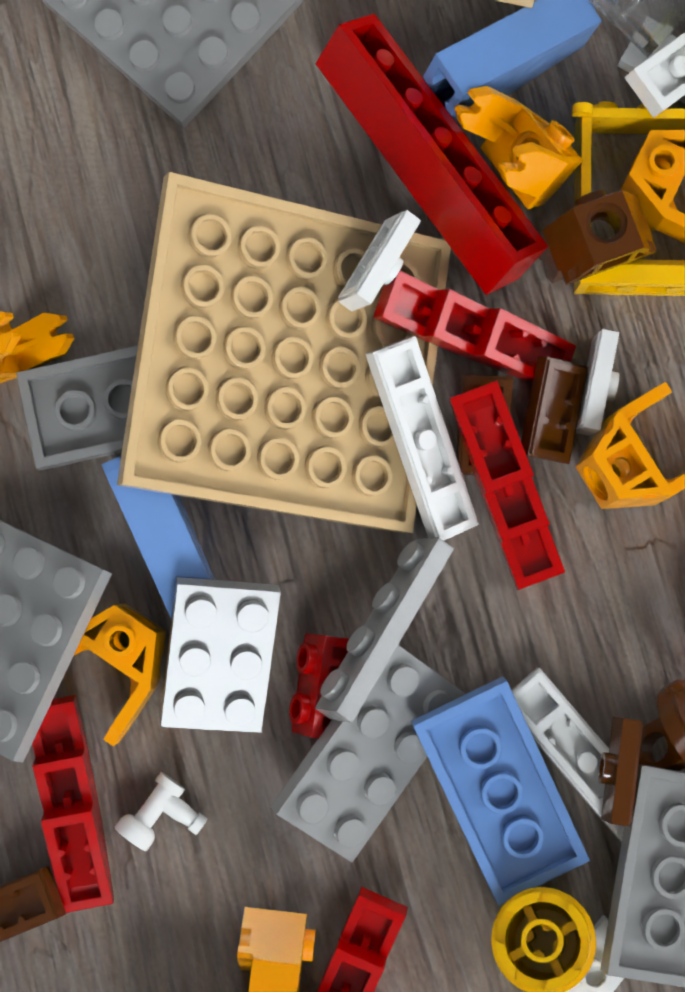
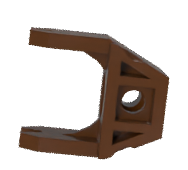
M597 190L580 197L575 201V207L545 227L540 234L549 247L541 254L539 260L544 261L546 267L545 275L551 283L564 279L565 284L568 285L657 252L653 236L637 196L624 190L606 195L604 190ZM596 220L606 221L612 226L615 236L611 239L597 237L592 232L590 223Z

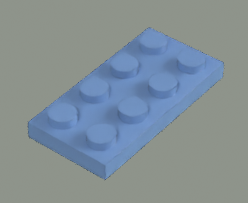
M503 676L411 720V724L498 906L507 902L521 891L538 887L590 861L511 688Z

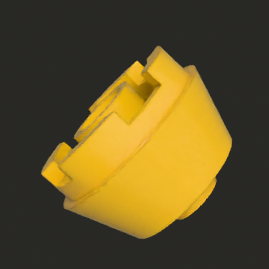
M535 887L517 893L502 906L493 923L491 945L494 959L500 971L519 989L525 992H566L580 983L589 972L596 953V934L590 916L576 899L554 888Z

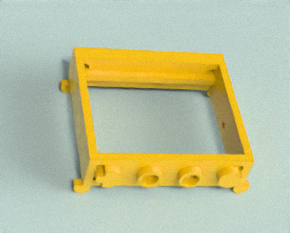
M601 101L595 105L589 102L573 104L572 117H577L575 122V151L583 159V162L575 170L574 207L576 206L575 201L591 193L592 133L649 134L650 130H685V109H665L653 118L644 104H640L637 108H618L616 103ZM637 259L574 282V294L685 296V260Z

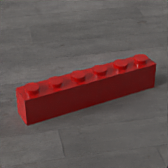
M375 13L339 24L315 63L485 295L518 280L549 247Z

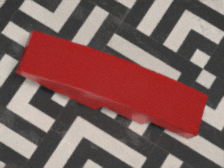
M399 271L389 284H384L373 315L374 319L412 336H416L421 340L533 383L538 356L571 362L576 349V345L502 308H487L451 289L439 290L402 271Z
M498 381L451 397L449 401L469 461L516 590L565 573L548 525H550L532 479L534 476Z
M71 695L52 700L32 743L35 755L32 767L44 812L41 818V825L57 890L66 913L111 905L114 903V894L97 790L77 696Z
M361 886L316 992H374L385 969L387 957L406 918L408 907Z

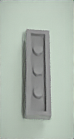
M437 537L415 539L402 550L397 560L399 566L391 581L385 584L373 599L372 607L374 609L366 623L359 627L350 637L347 643V655L339 668L331 672L325 679L320 691L322 697L315 707L316 710L329 719L353 723L454 548Z

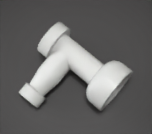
M160 772L155 779L158 785L135 816L131 814L122 816L114 827L125 839L144 851H147L154 842L155 833L151 827L162 812L188 826V830L195 835L199 833L208 819L200 812L197 814L186 802L179 798L185 791V788L163 772Z

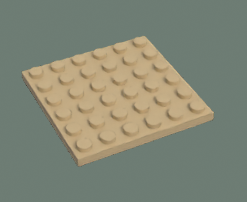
M168 172L163 177L117 485L399 533H413L417 504L365 355L371 351L413 336L373 318L384 284L372 304L351 312L338 302V296L382 224ZM414 233L400 255V258L404 260L400 271L439 290L446 289L451 247L443 239ZM416 337L433 386L438 346Z

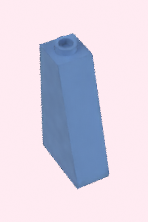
M537 0L534 2L533 8L524 7L436 53L423 79L458 126L461 127L454 108L457 105L469 107L474 104V101L467 93L471 88L489 86L507 96L584 47L602 20L591 0Z
M121 456L101 465L172 619L176 577L215 580L180 496L118 486L117 480Z

